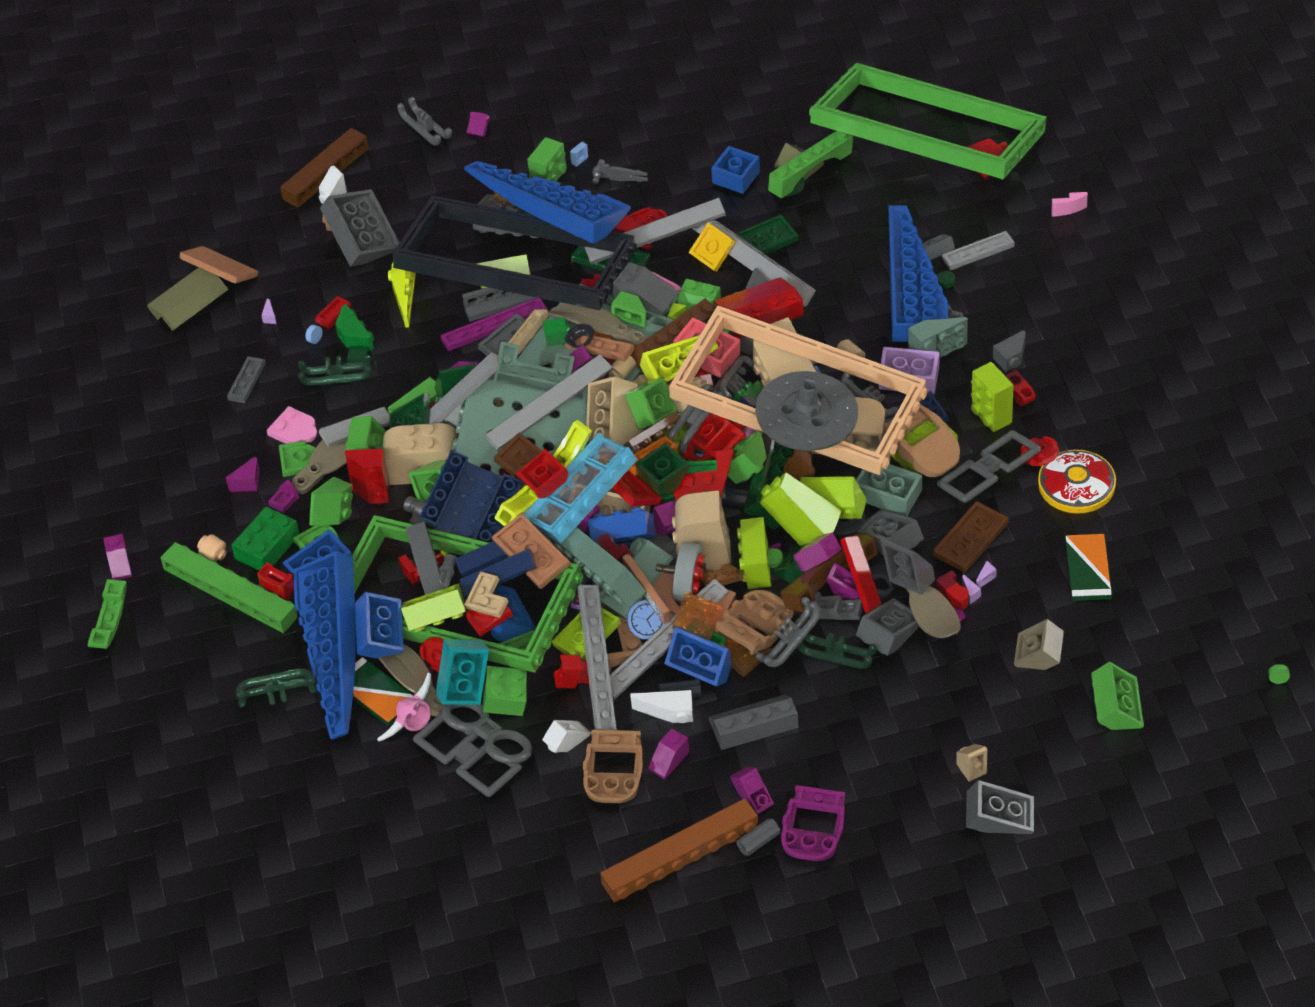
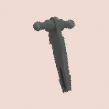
M603 159L598 161V165L592 171L594 177L592 182L594 184H598L601 178L637 182L648 180V178L639 177L647 176V173L643 171L610 166L605 164Z

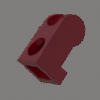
M607 534L601 535L596 541L601 548L622 565L623 556L629 554L632 558L634 557L626 545L622 544L618 547Z

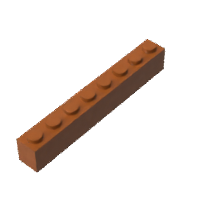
M744 798L600 873L602 885L614 902L619 899H625L629 894L644 889L648 884L663 879L666 875L682 869L693 861H698L702 856L715 852L720 847L732 843L739 837L749 833L758 826V815Z

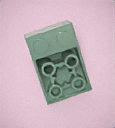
M966 317L935 319L917 323L908 328V349L939 352L940 358L958 348H962L967 344L968 319Z

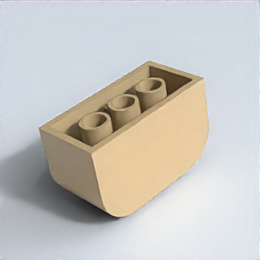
M789 317L771 324L796 333ZM755 339L753 340V370L756 375L760 376V383L763 387L773 379L787 373L798 371L816 372L810 359Z
M618 377L588 383L586 426L592 430L588 441L591 442L600 433L605 438L624 445L627 441L645 431V428L638 429L624 395L638 386L636 383ZM602 445L597 451L599 455H609L613 453L612 451L607 450L604 445Z
M855 397L858 405L857 423L851 434L843 441L876 452L885 435L882 428L883 423H885V409L877 400ZM812 451V454H821V453Z
M434 423L396 426L387 430L383 436V451L390 485L412 484L408 475L409 471L434 461L446 460L450 451L454 450L452 449L454 438L458 439L459 434L455 433L456 429L448 424Z
M719 490L693 493L679 498L675 503V517H672L673 528H676L675 532H673L674 544L677 543V555L682 542L701 544L702 555H705L706 571L732 570L730 537Z

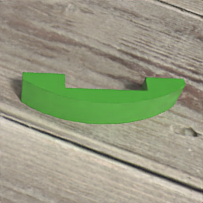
M107 579L102 595L104 599L96 628H92L88 647L107 649L110 646L123 610L126 581Z

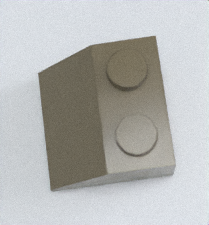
M1046 619L1018 633L1014 665L1022 668L1046 670L1059 664L1064 631Z

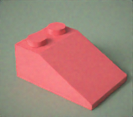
M692 317L674 339L673 343L700 335L706 323ZM723 331L716 340L718 349L709 354L701 365L704 371L719 378L725 374L740 355V339Z

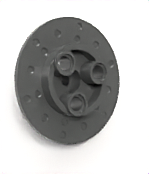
M798 371L781 375L770 381L761 390L756 401V418L765 434L775 442L796 450L814 451L835 446L851 434L858 419V405L852 392L839 380L818 372Z

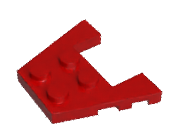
M734 450L716 451L717 470L685 474L678 488L673 492L676 501L684 495L719 490L722 503L727 476L730 473L732 458H734Z

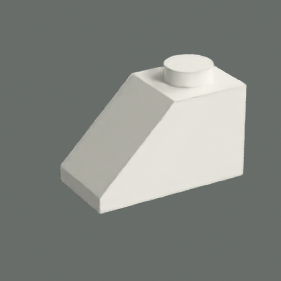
M334 165L330 167L319 186V199L322 204L328 196L347 193L344 176Z
M554 720L542 740L555 753L568 752L588 738L591 732L579 721Z

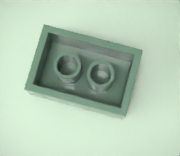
M890 464L887 469H883L880 475L862 469L856 479L867 499L866 504L906 517L922 491V475Z

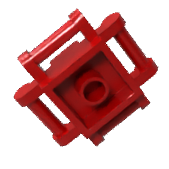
M709 413L690 440L687 451L683 454L680 453V456L685 460L689 459L691 461L716 460V451L733 449L740 441L747 437L740 430L746 426L734 421L731 423L723 417ZM694 449H697L704 455L702 457H699L692 453V451Z

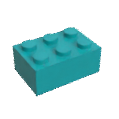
M444 639L436 688V696L441 704L480 705L489 649L483 640Z

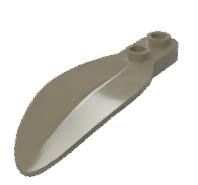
M562 304L549 311V315L560 318L564 317V319L576 324L590 325L594 331L612 335L617 341L633 344L634 348L647 339L645 334L628 327L619 318L603 308L595 310L571 304Z
M324 440L318 444L310 458L309 464L292 480V484L298 494L309 492L324 475L338 470L347 463L345 457L347 440L327 447Z
M929 586L920 595L907 589L910 594L909 603L912 614L924 632L936 638L949 637L959 632L961 625L958 615L950 602L938 590Z
M403 644L404 651L402 653L379 657V659L388 671L404 687L414 692L415 695L422 687L429 670L419 655ZM431 678L424 701L430 707V715L438 716L445 704H441L436 696V689L433 687Z

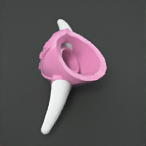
M427 673L425 681L417 694L398 702L397 718L394 724L377 738L378 741L391 737L403 727L410 731H418L427 725L431 711L424 699L430 686L431 673Z

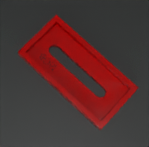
M601 455L598 462L607 465L610 462L608 459L610 455ZM591 467L597 474L600 473V470ZM627 471L612 487L630 506L659 505L662 499L638 475H633L630 471Z

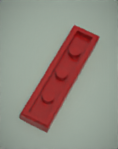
M844 537L840 542L864 611L869 613L881 606L882 603L859 537Z

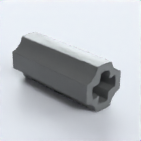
M767 819L737 840V846L744 855L749 856L781 833L780 828L773 819Z

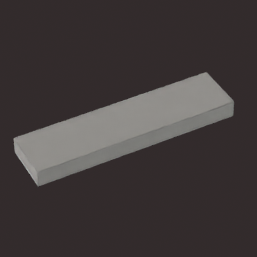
M1007 231L942 254V260L949 270H953L1012 248L1015 242Z
M385 407L355 416L371 415L382 427L389 426L390 415ZM352 418L319 430V434L327 447L348 440L349 426Z

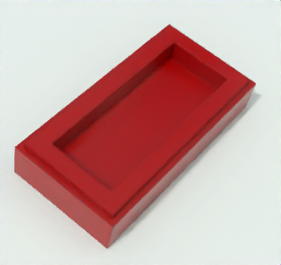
M337 296L315 317V322L330 329L336 323L342 306L346 304L351 309V302Z

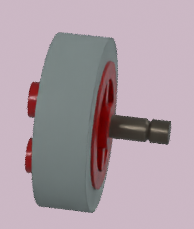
M682 542L676 566L656 565L657 572L674 574L673 600L689 602L699 593V581L703 580L704 569H701V566L703 567L705 555H702L701 544Z

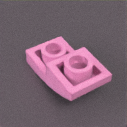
M1087 192L1069 193V198L1052 199V217L1072 214L1086 208Z

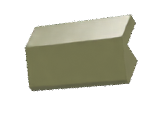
M198 267L149 303L147 307L157 320L162 317L173 331L225 293L228 288L217 275Z

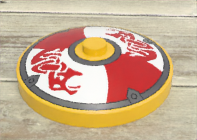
M1068 450L1060 452L1057 458L1049 464L1042 465L1039 471L1038 486L1042 497L1051 506L1068 513H1088L1103 507L1110 501L1115 492L1116 476L1112 466L1103 457L1085 450Z

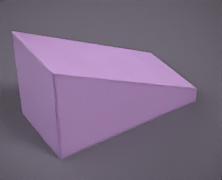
M267 299L262 313L263 323L276 324L270 300Z
M986 561L976 580V585L979 588L996 578L997 569L988 561Z
M963 575L962 584L969 591V603L971 604L981 597V589Z

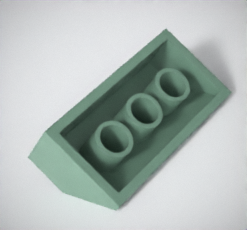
M638 537L629 548L634 555L633 560L651 585L662 574V572L656 571V565H669L673 559L667 552L643 538ZM599 587L601 607L613 615L627 619L631 607L629 608L624 603L620 605L613 598L614 595L610 597ZM642 595L632 606L640 602L644 596Z

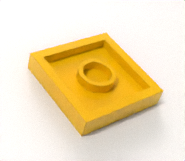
M707 223L689 253L717 272L736 241L711 223Z

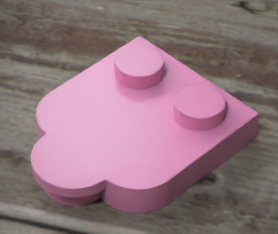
M288 406L267 429V434L274 439L288 444L293 442H312L316 438L317 430L313 417Z

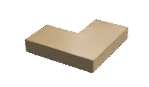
M480 571L464 604L465 608L501 618L508 600L505 597L493 594L500 580L498 576Z

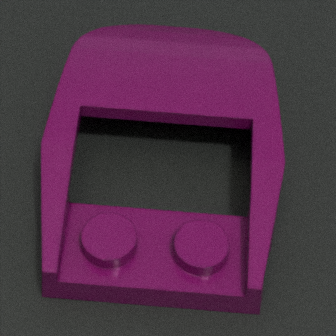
M796 785V795L794 799H790L787 812L782 820L783 831L781 841L783 849L789 856L812 861L829 859L834 855L843 831L845 792ZM797 808L837 813L834 834L793 828Z

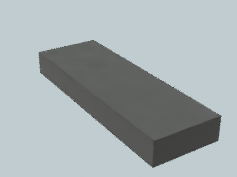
M247 357L227 395L228 400L246 403L266 364L265 359Z

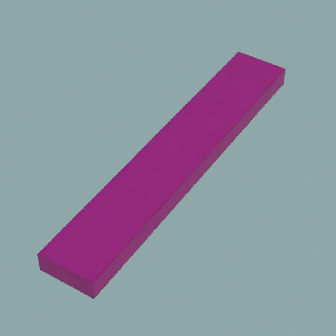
M536 298L440 335L441 340L447 350L450 351L489 336L516 313L526 320L534 310L547 309L541 298Z

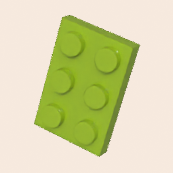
M601 607L606 640L621 624V621L618 617ZM580 612L556 636L552 644L567 655H580L581 660H586Z

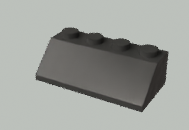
M782 695L709 716V721L719 746L723 750L798 728V713L792 699L787 695Z

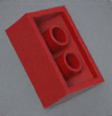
M383 449L345 450L350 481L353 485L352 490L370 504L389 503L390 482Z

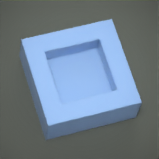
M581 142L570 151L571 164L577 167L588 158L587 144Z

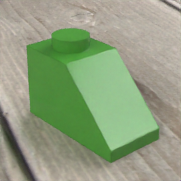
M621 291L611 303V314L621 321L645 328L646 310L639 297Z

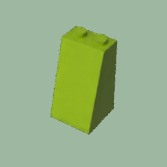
M788 473L783 474L781 477H776L772 484H767L761 492L762 498L760 503L799 545L810 543L819 535L834 532L842 510Z

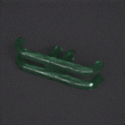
M366 354L364 361L343 364L341 356H337L336 365L331 364L330 357H325L326 366L307 367L304 361H299L298 367L302 372L298 373V378L306 385L365 380L371 374V367L369 366L371 356ZM364 369L362 373L344 375V371ZM305 373H306V374H322V373H327L328 376H327V377L308 378V377L305 376Z
M810 633L804 638L812 644L826 647V652L806 647L803 644V640L797 646V649L804 655L858 669H866L871 666L872 658L870 656H873L877 651L876 644H870L869 649L848 645L844 636H841L838 642H836L832 633L828 634L827 639L813 636ZM848 652L865 656L864 661L844 657V654Z
M295 669L246 679L239 683L236 688V696L239 698L238 705L244 708L247 698L268 693L270 705L275 704L274 692L280 691L282 702H287L285 689L307 686L311 693H316L317 687L314 682V675L307 669ZM301 676L305 677V678H300V679H295V680H290V681H285V682L283 681V680L290 679V678H295V677H301ZM266 684L265 686L245 690L247 687Z

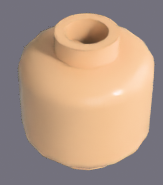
M213 534L203 536L197 545L198 553L210 561H221L227 553L225 550L226 543Z

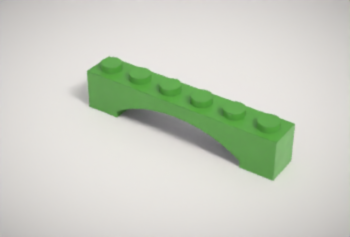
M835 131L771 172L768 190L783 198L792 192L799 180L819 163L834 157L841 160L851 154L853 136Z

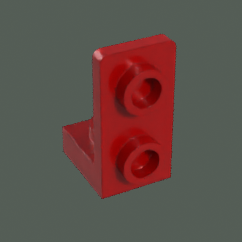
M439 553L435 556L439 564V568L443 565L444 556L442 553ZM406 555L399 557L400 570L413 585L421 581L415 562L409 560Z

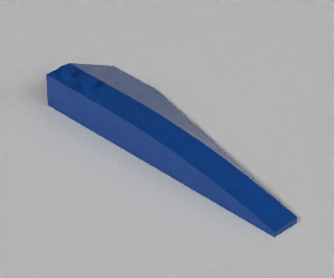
M479 161L465 166V170L514 205L545 222L574 234L576 237L587 240L589 243H597L599 240L606 238L631 210V206L604 194L598 193L595 196L589 190L584 189L583 192L575 190L574 186H560L558 182L536 176L531 179L525 173L513 174L510 169H497V166Z
M889 206L892 342H908L909 327L924 320L948 319V301L943 295L942 287L939 286L937 275L933 272V266L926 250L922 246L921 238L918 237L917 229L913 225V220L907 206Z
M334 551L293 569L296 611L300 613L298 619L300 625L304 628L303 638L308 644L307 653L313 675L318 681L316 687L322 696V701L320 702L322 708L326 711L325 721L330 739L332 740L348 734L353 700L356 652L353 557L339 551Z

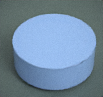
M311 325L306 331V340L313 344L320 341L322 328L317 325Z

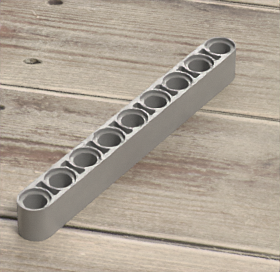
M715 219L692 227V229L701 234L707 223L714 225L736 241L729 252L730 256L752 271L758 268L767 281L779 277L783 278L796 288L803 299V306L807 307L816 290Z

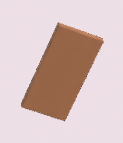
M204 246L180 253L182 260L235 284L255 278L258 275L257 270Z
M522 513L492 536V540L509 557L527 549L532 551L536 569L525 574L540 589L571 565L570 561Z

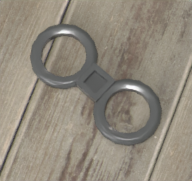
M481 703L480 705L445 704L443 706V720L456 730L475 732L485 740L486 752L491 758L506 764H518L526 761L531 756L532 745L526 736L516 731L502 730V727L489 718V713L483 712V705ZM458 707H467L475 710L481 718L472 723H465L456 720L450 712ZM500 739H511L520 743L524 750L516 755L503 754L494 747L493 743Z

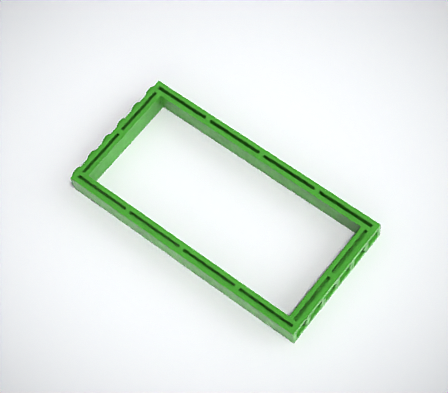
M859 63L849 68L848 72L844 76L842 75L840 80L834 83L833 87L827 90L825 95L819 98L818 102L814 106L812 105L809 111L811 116L810 123L1000 179H1004L1044 134L1047 118L1046 116ZM861 84L1021 130V133L998 157L843 112L836 108Z
M376 515L373 516L352 555L354 594L384 538L388 537L410 543L406 527L413 524ZM427 528L433 549L463 556L489 544ZM571 563L568 568L555 577L560 579L526 650L483 640L489 649L487 661L536 672L538 666L543 662L546 650L551 646L554 634L559 630L562 618L567 614L568 606L575 597L577 587L583 581L584 575L579 564ZM402 619L403 639L423 644L429 637L481 640L426 626L425 629L415 632L414 629L409 631L406 621Z

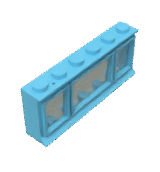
M598 433L566 468L569 472L567 481L544 499L538 498L524 513V516L544 536L561 544L637 461V458L629 447L620 445Z

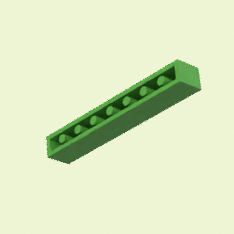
M175 542L161 556L164 570L282 633L298 618L296 607L291 601H285L276 593L268 592L262 586L251 583L247 578L236 575L232 570L221 567L217 562L206 559L202 554L191 551L185 545L181 546Z

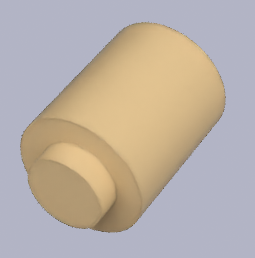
M849 339L841 341L837 346L840 350L865 358V352Z
M629 356L625 362L616 360L611 365L612 371L609 372V377L625 379L636 366L633 357Z

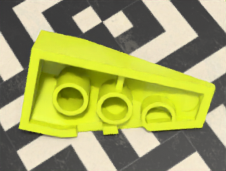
M392 263V268L388 271V280L392 281L393 291L405 327H409L416 274L415 272L393 268Z
M700 335L642 353L640 366L647 380L664 377L666 383L673 381ZM716 342L710 350L709 354L718 349V345Z

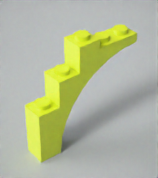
M579 420L574 421L553 456L567 468L584 449L592 430ZM525 486L513 497L501 504L495 519L506 526L519 514L522 513L524 515L538 498Z

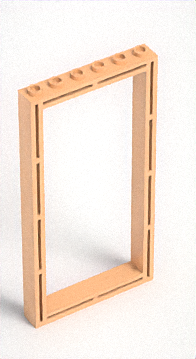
M717 306L670 384V398L764 432L757 421L756 408L690 385L724 328L907 394L876 452L845 441L826 449L814 450L877 475H880L883 469H887L890 456L896 453L898 441H902L904 438L905 428L910 427L912 423L913 413L918 412L919 402L921 399L924 400L927 395L928 389L925 388L926 380Z

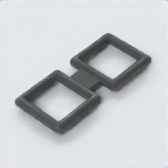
M1011 430L980 452L983 458L977 462L967 460L938 480L937 486L963 503H967L998 481V477L993 474L995 471L1001 468L1008 473L1012 472L1039 453L1041 447L1016 431ZM1011 439L1030 449L1010 464L991 454ZM969 468L986 478L984 482L966 494L948 484Z
M442 712L413 738L416 744L443 764H448L454 758L459 761L461 765L456 769V773L487 797H491L522 768L519 763L507 764L511 768L490 787H487L467 772L472 765L487 753L484 745L478 749L471 744L478 737L475 732H464L468 736L446 755L424 739L444 721ZM451 713V715H452L456 720L461 721L459 718H457L456 716H454V715ZM494 745V747H495L499 752H501V753H503V754H506L505 752H503L501 749H499L498 747H496V746Z

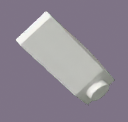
M691 690L631 694V704L634 710L672 723L693 722Z

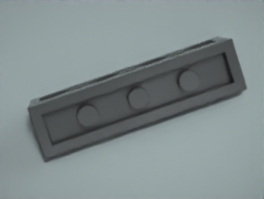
M488 287L462 294L464 309L469 321L497 314L537 298L512 292L504 293L503 290ZM494 293L492 297H486L487 294ZM477 298L474 302L468 303V299Z

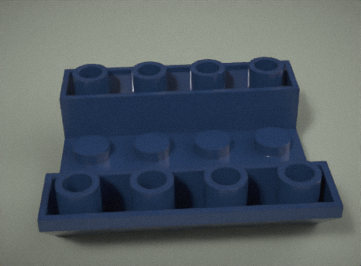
M451 450L419 519L434 530L487 543L494 542L492 536L500 530L502 525L495 519V516L501 504L517 493L522 481L505 473L503 477H500L469 463V457Z

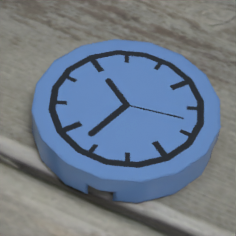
M647 600L637 602L628 613L627 622L629 628L634 635L641 639H650L665 625Z

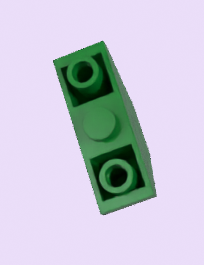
M346 304L343 305L335 323L339 339L348 348L350 346L368 347L370 351L373 350L374 337L372 333L366 330L362 320L359 321L353 309L350 310Z

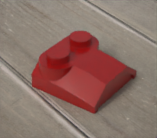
M544 449L515 474L537 498L544 499L567 481L569 472L552 454Z

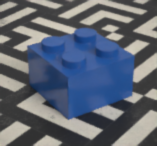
M728 146L711 168L712 183L744 194L760 172L759 156Z

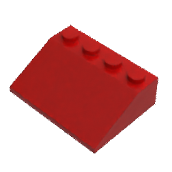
M781 277L714 301L716 307L721 306L768 324L787 317L792 320L804 315L803 299L795 287ZM732 331L733 335L738 339L745 337Z

